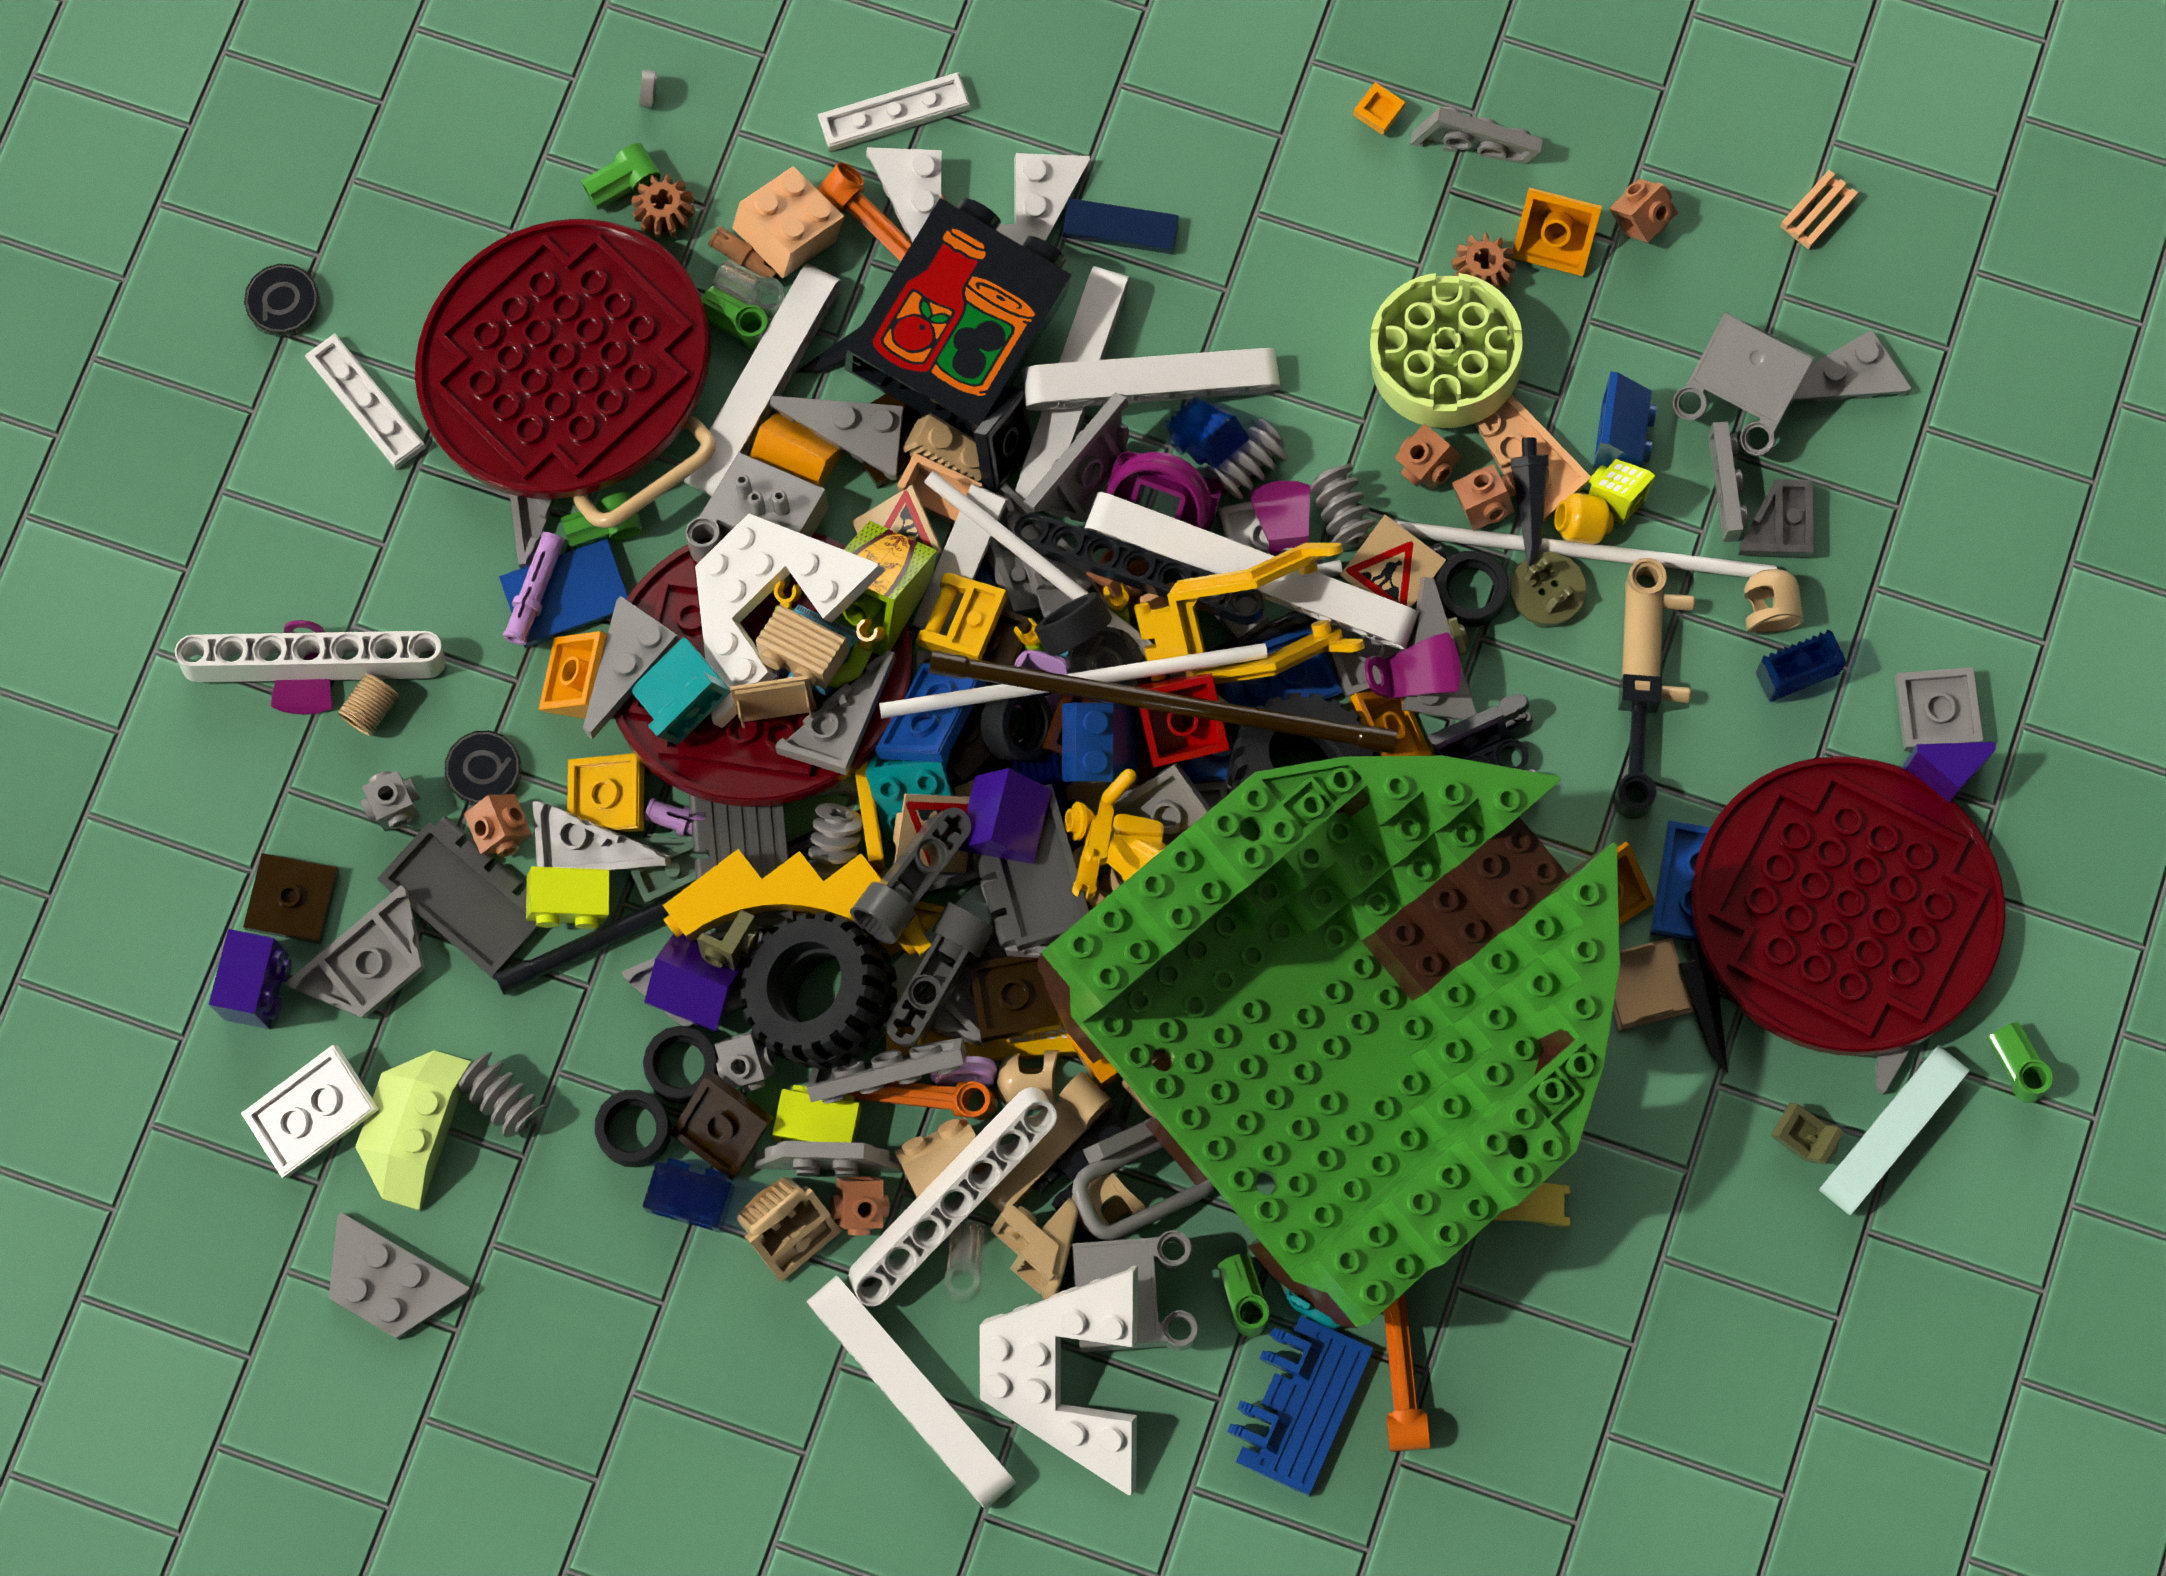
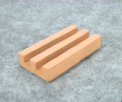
M1830 170L1826 172L1780 225L1784 231L1808 250L1852 203L1858 194L1853 188L1849 190L1842 179L1839 181L1835 179V174ZM1827 185L1832 189L1795 228L1792 224ZM1840 194L1843 199L1808 237L1805 236L1803 232L1831 201Z

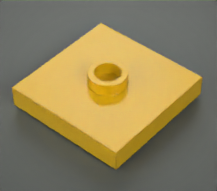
M634 753L568 759L567 812L616 833L644 831L645 765Z

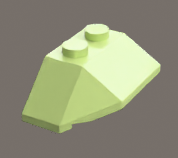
M433 1050L381 1073L372 1098L379 1110L364 1121L356 1149L383 1200L421 1211L462 1093L458 1089L459 1082L466 1070L471 1066V1061Z

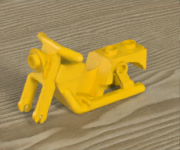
M1132 769L1124 770L1103 792L1096 814H1093V811L1083 802H1075L1072 808L1066 811L1064 826L1065 830L1070 832L1071 838L1080 841L1086 835L1076 881L1072 887V892L1077 897L1080 895L1081 890L1087 892L1086 900L1094 898L1097 891L1096 881L1099 866L1106 863L1109 864L1121 875L1125 882L1166 847L1162 842L1164 825L1161 822L1128 814H1117L1113 820L1116 801L1137 778L1136 772Z

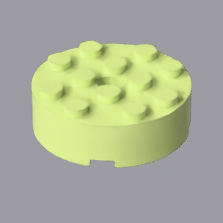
M1432 273L1408 281L1386 298L1376 313L1372 324L1370 339L1371 370L1379 393L1397 413L1421 425L1425 423L1429 427L1457 428L1471 425L1487 418L1509 399L1520 378L1523 341L1519 317L1510 301L1497 288L1471 275L1459 273V276H1436V273Z

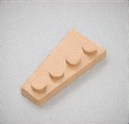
M1513 395L1492 415L1474 423L1503 476L1508 475L1515 493L1511 458L1522 457V438H1537V455L1549 456L1543 523L1555 513L1560 501L1565 500L1570 494L1578 493L1589 483L1588 481L1591 476Z

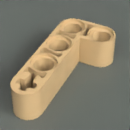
M1084 1072L1076 1075L1058 1096V1102L1054 1105L1057 1119L1053 1128L985 1198L1001 1213L1010 1203L1017 1207L1035 1189L1036 1183L1051 1168L1056 1166V1161L1061 1159L1062 1155L1111 1109L1112 1099Z

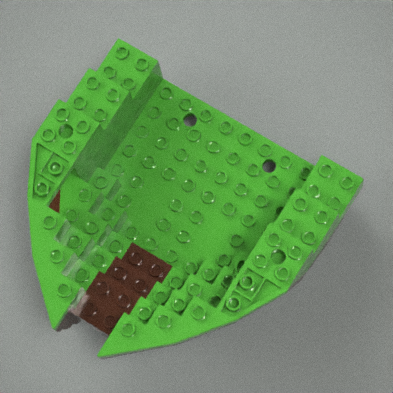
M1443 755L1338 757L1254 772L1052 942L1038 957V971L1044 977L1045 985L1054 1007L1071 1038L1093 1064L1104 1056L1154 1114V1117L1145 1124L1146 1127L1196 1186L1209 1180L1257 1237L1248 1248L1268 1272L1302 1300L1329 1316L1336 1324L1357 1328L1371 1323L1428 1270L1445 1264L1502 1211L1519 1205L1577 1151L1605 1063L1620 967L1617 844L1613 842L1604 847L1569 873L1562 868L1519 817L1561 780L1559 776ZM1156 1050L1165 1051L1170 1056L1171 1066L1168 1071L1158 1070L1153 1065L1152 1055ZM1260 1173L1269 1174L1273 1178L1275 1187L1271 1194L1266 1195L1258 1190L1256 1179Z

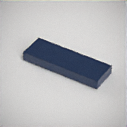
M1069 198L1062 235L1064 238L1173 254L1179 215Z

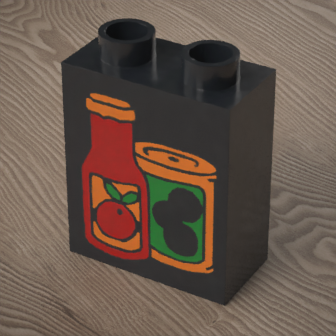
M940 198L847 348L845 370L923 416L932 413L975 439L974 431L1010 389L1066 297L1072 274L1061 269L1066 262V258L1050 243L1034 236H1028L1023 245H1020L996 231L1001 224V220L985 205L969 198H963L958 207H955Z

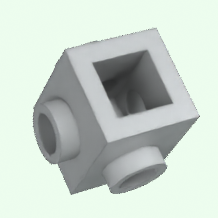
M398 770L392 773L390 771L377 773L369 779L370 783L362 786L367 797L361 800L364 811L369 821L377 819L384 831L403 827L411 822L413 818L420 816L414 803L420 799L411 778L404 781ZM393 795L390 800L384 801V799Z
M752 1031L714 1044L719 1058L716 1063L719 1077L734 1088L741 1086L743 1093L766 1086L764 1079L775 1074L776 1056L774 1051L767 1048L766 1044L760 1042L753 1035Z

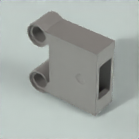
M1726 312L1720 320L1687 385L1678 390L1674 395L1672 401L1673 409L1680 418L1695 420L1704 415L1708 410L1710 401L1706 390L1761 418L1745 426L1741 432L1740 441L1743 449L1749 454L1755 456L1763 455L1775 445L1777 439L1776 430L1815 357ZM1686 392H1694L1701 399V407L1696 413L1685 411L1681 405L1682 396ZM1754 427L1764 428L1769 435L1768 444L1763 448L1754 447L1749 442V431Z
M738 452L699 518L692 520L687 525L685 532L690 554L693 560L699 563L748 514L812 537L829 509L826 490ZM702 539H712L705 544L698 543ZM790 574L784 579L785 586L783 591H785L790 584Z
M1171 1230L1163 1233L1160 1237L1072 1243L1075 1287L1087 1285L1092 1280L1098 1278L1104 1279L1128 1270L1131 1266H1138L1137 1342L1133 1347L1079 1340L1080 1353L1164 1346L1174 1351H1184L1194 1344L1197 1338L1198 1326L1192 1314L1182 1310L1173 1311L1165 1317L1162 1323H1159L1154 1262H1157L1161 1268L1173 1272L1182 1270L1187 1266L1191 1256V1243L1185 1234L1180 1231ZM1168 1242H1178L1183 1246L1185 1253L1178 1260H1169L1162 1254L1163 1246ZM1183 1321L1187 1323L1191 1329L1189 1337L1181 1341L1171 1338L1168 1328L1173 1322Z

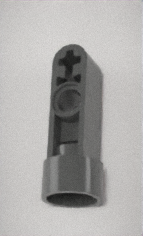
M948 808L931 816L879 883L872 882L869 884L850 909L852 918L866 933L886 944H894L915 917L914 906L970 834L971 821L969 816L959 808ZM947 829L949 835L938 839L937 837L941 836ZM921 849L929 854L930 866H926L921 861Z
M951 902L947 903L932 929V932L937 936L887 1021L889 1037L904 1048H912L924 1042L973 956L981 957L995 932L993 926ZM940 953L956 961L953 968L937 959ZM928 984L934 985L937 992L935 999L929 1004H920L917 998L920 988ZM912 1005L926 1015L922 1019L919 1015H915L912 1011L908 1010V1008ZM912 1020L911 1025L916 1029L914 1034L906 1033L903 1036V1032L899 1029L902 1022L909 1024Z

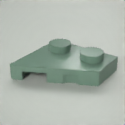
M667 836L630 838L671 857V865L629 869L646 907L684 890L696 881L695 860L709 858L708 853H694L692 836H681L680 838H669Z

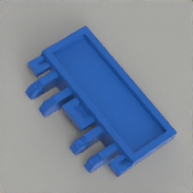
M1300 1315L1293 1332L1308 1338L1309 1342L1278 1328H1273L1269 1335L1274 1341L1303 1352L1299 1364L1280 1357V1355L1272 1351H1262L1259 1358L1263 1362L1293 1375L1292 1380L1275 1373L1261 1405L1276 1411L1277 1414L1270 1413L1245 1401H1240L1237 1408L1243 1415L1271 1425L1266 1438L1249 1431L1239 1424H1230L1227 1432L1261 1448L1260 1453H1257L1242 1446L1236 1463L1309 1497L1373 1348Z

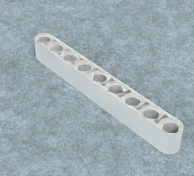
M1103 492L1097 493L1084 527L1086 530L1216 574L1246 570L1275 557ZM1296 570L1257 588L1265 600L1318 620H1330V624L1401 650L1406 649L1419 614L1408 606L1318 572L1301 575Z

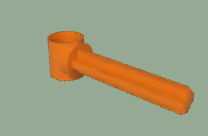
M838 162L817 190L840 212L848 210L899 261H902L912 241L863 195L865 190L863 187L864 179L860 173L852 166L844 162Z
M898 1081L883 1084L882 1089L873 1093L861 1094L860 1090L847 1093L853 1096L855 1100L953 1110L955 1117L972 1118L980 1121L990 1118L995 1113L998 1105L995 1092L991 1088L974 1081H958L956 1087L916 1082L899 1084ZM976 1091H982L985 1096L983 1107L978 1111H971L968 1106L970 1095Z
M1402 1294L1383 1311L1394 1411L1389 1412L1388 1416H1386L1390 1452L1430 1448L1427 1412H1424L1423 1409H1418L1407 1302L1406 1296Z

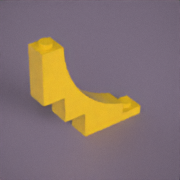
M737 849L666 902L663 907L669 915L663 920L677 938L684 934L690 942L698 938L701 933H706L723 923L734 920L740 910L751 915L771 911H800L814 914L820 911L830 912L860 927L852 918L850 909L870 883H879L882 879L860 853L823 881L800 851L761 879L741 851ZM913 920L897 939L909 956L916 953L921 960H923L931 946L929 940Z

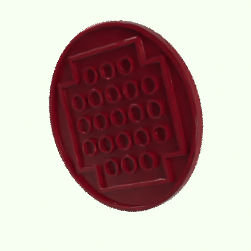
M565 219L533 225L499 239L475 255L451 278L431 307L419 338L415 360L416 392L421 413L428 429L447 456L465 473L489 487L515 496L537 499L568 498L589 494L610 487L647 466L675 440L685 427L699 402L709 371L711 357L709 321L701 296L684 267L663 246L643 233L623 225L593 219Z
M814 532L811 537L842 550L846 548V545L822 534ZM702 539L698 543L705 544L712 539ZM687 544L663 559L650 570L636 585L626 600L677 634L678 640L682 638L690 640L705 658L695 568L698 563L693 560ZM791 573L790 584L783 591L787 598H790L792 595L793 585L798 584ZM801 588L800 598L792 602L791 607L795 610L799 604L819 614ZM769 594L740 622L755 645L757 636L760 635L761 630L764 629L765 624L772 617L775 607L780 605L774 594ZM906 623L891 649V652L895 653L896 660L847 775L777 754L775 748L777 742L782 738L787 740L804 725L803 720L809 716V712L744 722L745 728L742 727L738 714L721 728L712 722V715L710 713L678 745L661 739L654 734L648 726L654 719L634 694L631 695L613 717L626 743L639 760L655 775L687 794L711 802L746 807L777 805L807 798L843 781L875 755V749L892 717L881 719L879 703L904 699L911 683L913 651L909 627ZM872 652L867 665L876 657H880V655ZM772 669L777 675L773 680L785 679L778 670ZM841 687L834 688L827 695H821L812 690L817 708L813 712L821 709L823 703Z
M1832 756L1798 761L1780 767L1745 787L1726 805L1709 829L1697 857L1691 886V914L1698 946L1708 969L1728 998L1746 1016L1779 1038L1807 1049L1835 1055L1867 1056L1894 1052L1919 1044L1941 1032L1959 1018L1980 994L1993 972L2004 938L2006 913L2002 879L1991 849L1976 824L1953 799L1948 803L1912 772L1895 765L1860 757Z

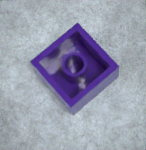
M228 929L208 1005L225 1021L270 1030L272 1019L277 1020L281 1011L282 998L278 996L281 984L288 981L292 961L288 959L289 954L275 938Z

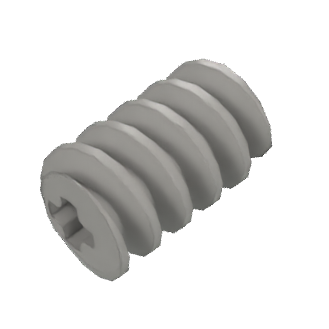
M1259 419L1257 423L1258 428L1250 427L1246 432L1247 438H1237L1235 441L1236 448L1232 446L1227 447L1224 451L1225 458L1218 456L1213 460L1214 467H1204L1206 477L1219 482L1223 487L1222 493L1226 496L1231 495L1241 500L1243 496L1239 486L1242 485L1248 490L1254 489L1250 479L1252 475L1263 481L1265 479L1261 469L1263 465L1274 471L1276 465L1272 457L1276 456L1282 461L1287 459L1283 449L1284 443L1282 438L1266 420Z
M1352 464L1340 465L1322 472L1310 486L1311 493L1318 496L1316 506L1323 510L1321 513L1322 521L1329 523L1326 527L1327 534L1334 537L1332 543L1342 544L1343 551L1361 547L1371 534L1367 530L1375 525V520L1372 518L1362 520V516L1370 510L1369 505H1356L1364 497V493L1362 491L1351 492L1350 490L1359 483L1358 478L1346 479L1345 477L1353 471Z
M824 803L818 805L815 809L816 814L821 818H816L813 821V827L818 832H814L810 839L816 846H811L808 850L809 856L813 859L808 862L823 881L858 855L857 845L861 840L860 830L863 827L862 817L859 813L851 808L834 803Z
M487 1052L475 1060L466 1070L459 1082L458 1089L463 1094L470 1093L469 1100L474 1105L481 1103L480 1111L484 1116L492 1114L491 1123L494 1126L503 1125L501 1133L505 1137L521 1134L541 1117L546 1107L543 1104L532 1109L530 1106L535 1099V1095L532 1093L521 1098L520 1094L525 1085L521 1082L510 1087L509 1084L514 1074L508 1072L500 1077L498 1073L503 1063L498 1061L489 1065L488 1061L493 1053Z

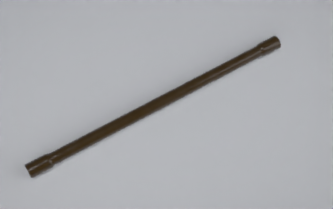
M935 650L932 651L929 674L958 679L982 680L1352 744L1359 748L1393 754L1397 741L1398 730L1328 721L975 660L964 655Z

